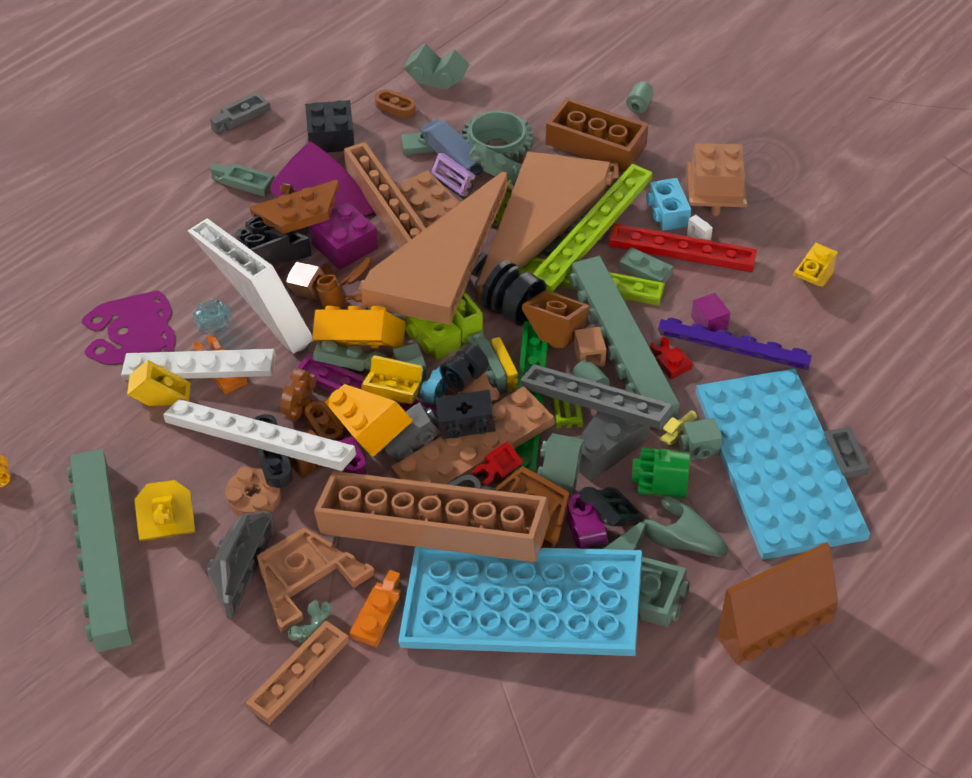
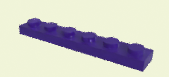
M676 318L661 319L658 327L660 335L809 371L812 355H808V352L804 349H783L781 344L775 342L763 344L757 342L756 338L750 336L738 338L732 336L731 332L720 329L717 332L707 330V327L701 324L694 323L692 326L682 324V321Z

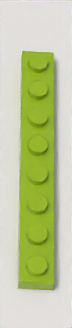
M632 164L533 274L545 280L547 291L553 292L571 272L572 263L580 261L648 185L652 180L653 172Z

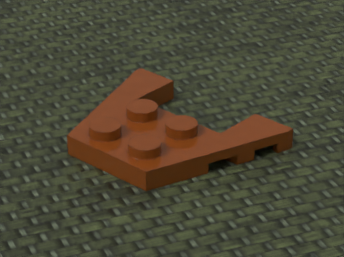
M522 466L499 484L495 491L547 497L550 521L541 548H557L570 493Z

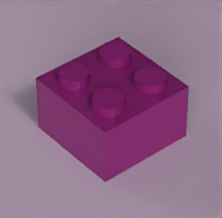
M349 202L332 210L329 220L309 226L311 244L339 270L378 249L377 227Z

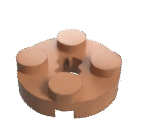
M242 467L238 469L236 475L229 480L225 489L227 503L232 512L237 516L254 512H272L278 506L281 499L280 488L267 485L263 470L259 468ZM251 490H258L260 492L259 494L254 493L252 497L248 494Z

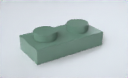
M632 247L621 258L618 267L638 278L665 283L673 273V266Z

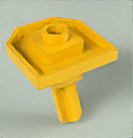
M176 480L146 484L134 499L140 541L196 533L191 492Z

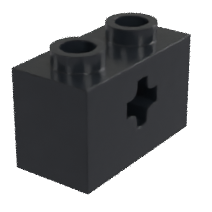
M490 390L436 398L438 423L442 439L496 431Z

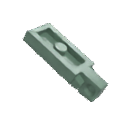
M477 143L469 151L468 158L481 164L483 171L493 176H497L502 171L507 172V182L511 180L510 184L515 186L522 164Z
M214 163L210 168L211 179L263 197L267 195L275 179V176L235 163L231 166Z
M482 331L471 336L469 335V343L479 347L488 358L489 369L486 373L489 377V383L497 388L499 394L507 392L506 373L489 340H486Z
M318 341L313 359L319 362L363 371L364 368L371 370V359L373 356L386 358L387 355L378 351L372 353L365 352L355 346H339L333 341Z

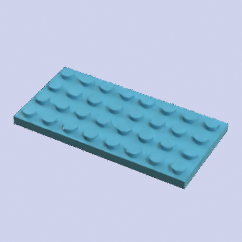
M795 368L696 385L695 393L705 418H715L722 435L720 456L762 560L807 552L826 542L830 547L869 539L870 532L847 481L838 467L824 436L823 428Z
M415 547L398 640L400 648L636 656L642 550L541 548L537 561L528 562Z

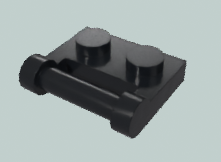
M584 487L580 492L581 501L586 504H592L601 513V519L610 526H635L645 518L615 487H607L604 490Z

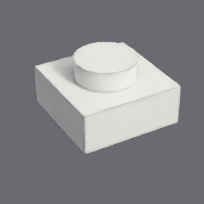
M697 215L689 218L687 236L711 241L713 227Z

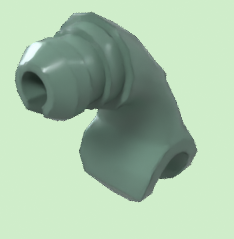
M317 600L312 601L307 609L308 614L312 617L310 625L290 627L288 637L292 641L297 640L303 644L327 620L332 610L331 604L327 601L324 602L320 610L319 602Z

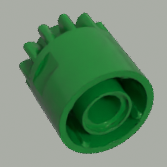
M642 448L640 458H633L631 483H638V494L686 499L690 452Z

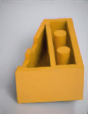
M326 306L325 310H315L312 340L316 342L333 341L339 346L346 347L371 345V349H379V345H386L394 349L400 348L404 344L406 321L387 312L385 307L372 306L371 310H363L362 307L348 306V310H341L340 307Z
M346 384L335 390L325 401L352 436L372 457L413 422L396 401Z

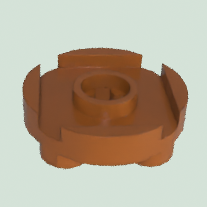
M299 368L291 373L289 378H293L291 386L285 385L280 403L281 413L286 414L283 416V419L297 422L305 414L306 406L313 402L310 397L317 382L316 375Z

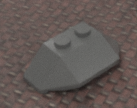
M263 511L242 514L229 527L225 537H221L218 543V552L215 558L211 559L208 563L206 573L209 576L212 590L226 617L229 619H233L258 566L257 555L265 551L275 529L272 512Z

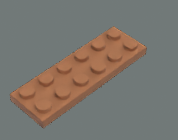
M523 386L493 404L496 431L442 439L441 436L391 466L392 472L398 479L446 485L461 476L473 475L472 472L478 465L487 464L484 457L504 442L508 441L512 448L515 449L555 424L554 416Z

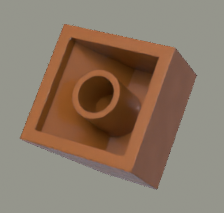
M547 290L533 297L522 306L523 312L540 340L549 343L554 348H564L574 341V330L586 328L590 309L588 304Z

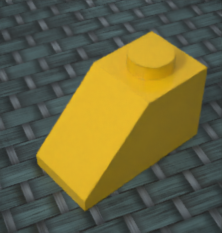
M147 360L130 374L127 395L147 406L173 405L178 399L189 402L191 382Z

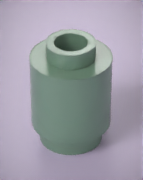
M642 81L634 85L626 100L629 110L638 114L644 113L647 110L654 95L651 84Z
M583 360L573 369L574 376L609 386V379L593 362Z

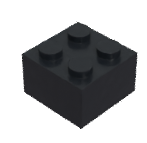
M350 100L305 104L308 142L311 141L326 153L341 152L345 148L355 145Z

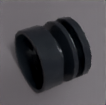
M506 260L499 263L488 276L482 289L481 303L496 314H502L505 319L515 325L523 326L524 321L529 322L522 310L523 304L546 290V283L540 277L530 272L525 273L522 267Z

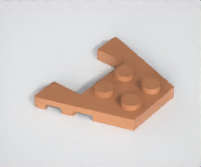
M304 527L257 555L258 565L281 634L304 620L302 612L290 599L295 594L335 569L344 576L353 588L375 575L374 568L371 565L360 563L355 560V556L339 551L333 547L331 542Z

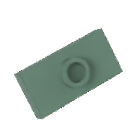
M422 132L401 134L404 155L436 152L426 142Z

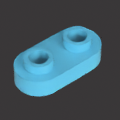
M439 367L437 370L432 371L428 381L423 382L420 391L423 401L432 405H436V398L442 397L448 389V385L441 377Z

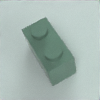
M552 433L547 441H543L540 456L545 457L543 467L539 466L537 474L568 491L571 498L576 491L584 440Z

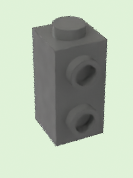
M419 402L406 411L413 422L384 447L385 451L397 462L403 460L424 444L431 442L434 437L441 433L437 425L438 416L432 408L427 410Z

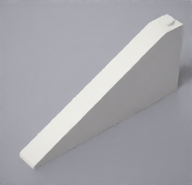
M208 218L188 230L189 235L284 347L294 354L303 351L308 347L309 343L314 341L271 264Z

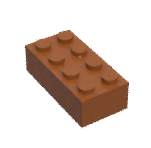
M566 97L546 123L545 144L590 160L610 163L617 162L619 170L626 171L635 163L647 146L649 124Z

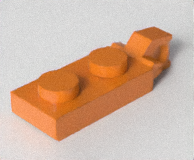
M389 570L383 584L377 582L375 587H373L349 632L351 639L376 648L378 647L400 604L401 590L398 589L401 584L400 573Z

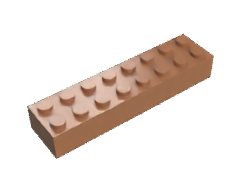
M332 471L314 510L320 534L528 562L537 561L550 521L547 497L337 471Z

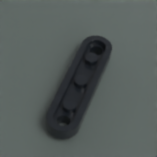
M263 414L253 418L278 425L276 418L270 414ZM256 448L267 485L282 488L289 484L293 479V474L288 456Z

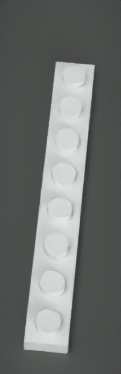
M180 399L163 414L165 423L340 471L356 455L355 446Z

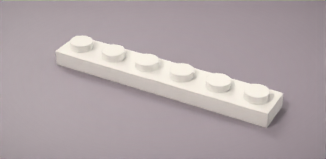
M274 349L126 353L121 375L124 380H129L130 374L147 360H150L183 379L273 376L276 353Z

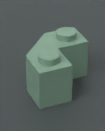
M425 43L411 53L403 69L419 84L449 89L462 80L470 64L456 49L440 58Z

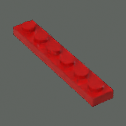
M616 223L609 244L610 247L626 250L632 247L643 253L752 273L757 255V249Z

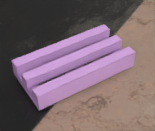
M438 153L431 171L433 176L461 196L468 195L467 188H471L472 183L470 181L474 180L476 176L444 153ZM440 168L443 171H445L446 174H448L450 177H453L454 179L459 181L462 184V186L458 185L456 182H454L449 177L444 175L438 169Z

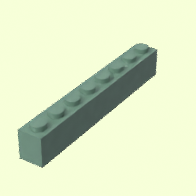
M597 256L572 263V272L569 274L570 285L572 288H576L579 302L590 305L588 320L595 327H600L608 359L614 362L617 376L620 380L624 381L626 391L673 404V414L667 422L672 417L677 419L679 402L601 257Z
M99 449L70 455L71 466L67 467L69 482L74 483V487L69 488L72 504H76V509L72 510L74 525L79 526V531L74 532L77 548H81L82 551L81 554H77L80 571H84V577H80L82 593L87 594V600L82 601L85 618H90V624L85 625L88 642H94L97 652L133 645L109 469L104 450Z

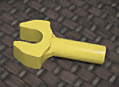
M690 410L679 420L672 417L663 428L667 433L660 440L668 445L676 443L680 432L683 430L684 423L693 422L697 419L696 412Z

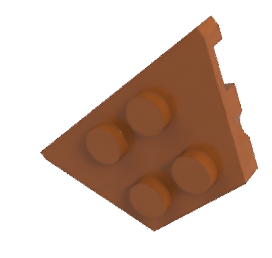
M336 179L311 188H304L292 194L281 195L276 199L253 205L249 208L252 217L256 218L259 216L263 218V222L266 225L275 227L277 231L285 234L329 220L332 213L331 209L336 202L335 193L339 192L340 188Z

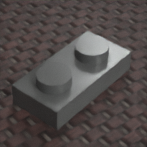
M845 427L825 431L824 436L845 479L868 475L869 466L851 428Z

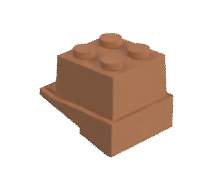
M695 143L692 161L687 162L685 177L689 205L712 206L711 214L713 216L720 215L721 207H747L742 145Z

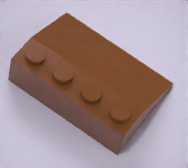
M827 542L726 589L717 638L736 664L745 660H754L761 652L769 648L776 649L786 640L794 636L801 637L810 628L818 624L825 625L834 618L838 597L829 544Z

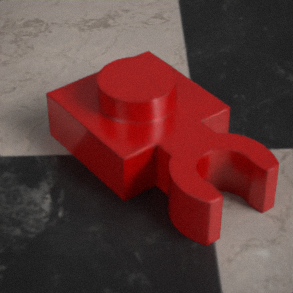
M662 337L660 341L661 347H657L653 342L650 343V350L657 357L656 361L662 371L670 379H673L692 370L690 359L678 346L671 349L669 341Z
M506 441L486 455L484 460L487 464L478 465L472 474L476 475L478 472H484L487 479L481 483V486L485 487L490 484L495 474L501 480L521 466L523 461L508 441Z

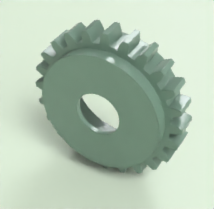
M494 110L477 114V117L470 118V123H465V128L462 129V137L472 147L477 143L515 162H519V158H525L527 151L530 152L531 147H533L532 126L528 125L527 120L523 121L522 116H517L514 113ZM493 140H502L507 143L505 146H490L488 144Z

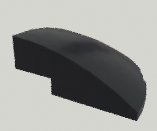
M259 216L246 221V229H238L235 235L236 240L265 261L287 262L312 256L309 237L296 233L295 230L282 234L275 227L266 225L263 222V218Z

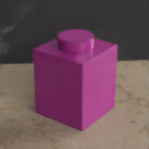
M712 293L693 300L691 318L696 324L706 326L707 330L717 332L719 329H728L730 311L718 295Z

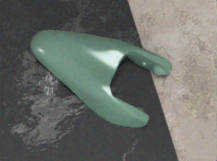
M665 496L661 500V504L669 512L681 517L677 523L666 527L649 519H645L643 522L645 523L644 533L658 545L671 549L695 551L714 557H723L728 551L725 541L692 508L670 496Z

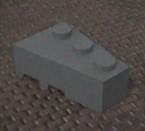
M598 411L579 437V439L584 440L579 472L592 482L648 441L650 426Z

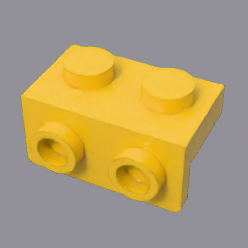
M373 356L371 359V371L362 383V390L396 400L399 403L412 404L421 390L423 367L412 363Z

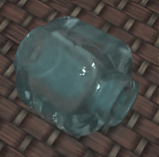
M217 298L198 304L196 312L193 313L198 330L200 332L204 331L209 335L227 329L229 327V318L233 317L228 303L223 304Z

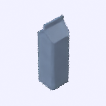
M436 118L419 129L423 133L426 142L437 153L446 154L476 176L482 173L483 166L468 158L469 151L473 147L446 121H440Z

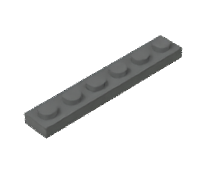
M535 364L532 365L520 380L521 387L524 386L527 390L660 430L673 414V404Z

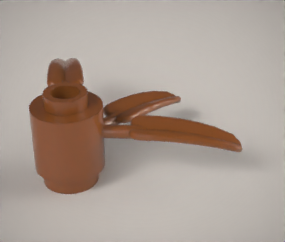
M369 256L341 282L333 274L328 264L323 265L322 271L325 275L317 280L316 286L323 310H325L326 306H336L342 310L347 300L362 301V295H359V293L345 296L342 286L346 283L353 284L365 273L371 263Z

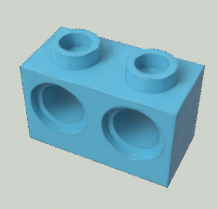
M672 178L650 182L649 192L646 193L647 205L652 207L654 221L659 223L661 230L666 231L688 227L691 207L678 179Z

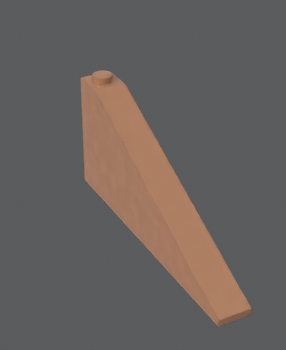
M527 151L477 283L479 302H481L482 289L488 276L499 263L507 260L523 268L605 195L607 187L612 186L613 172H610V162Z
M502 171L371 269L366 279L362 280L359 286V295H362V305L369 308L372 306L385 307L387 312L450 325L507 191V172Z

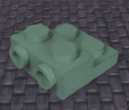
M642 556L639 600L640 620L667 628L671 620L677 621L681 610V604H678L680 597L686 598L690 589L686 568Z

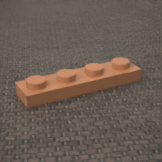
M325 621L246 702L247 709L270 725L349 642L348 635L328 621Z

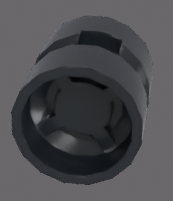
M468 343L459 349L454 356L444 361L440 365L439 371L441 377L454 391L462 392L473 383L474 379H478L488 371L489 361L479 347Z

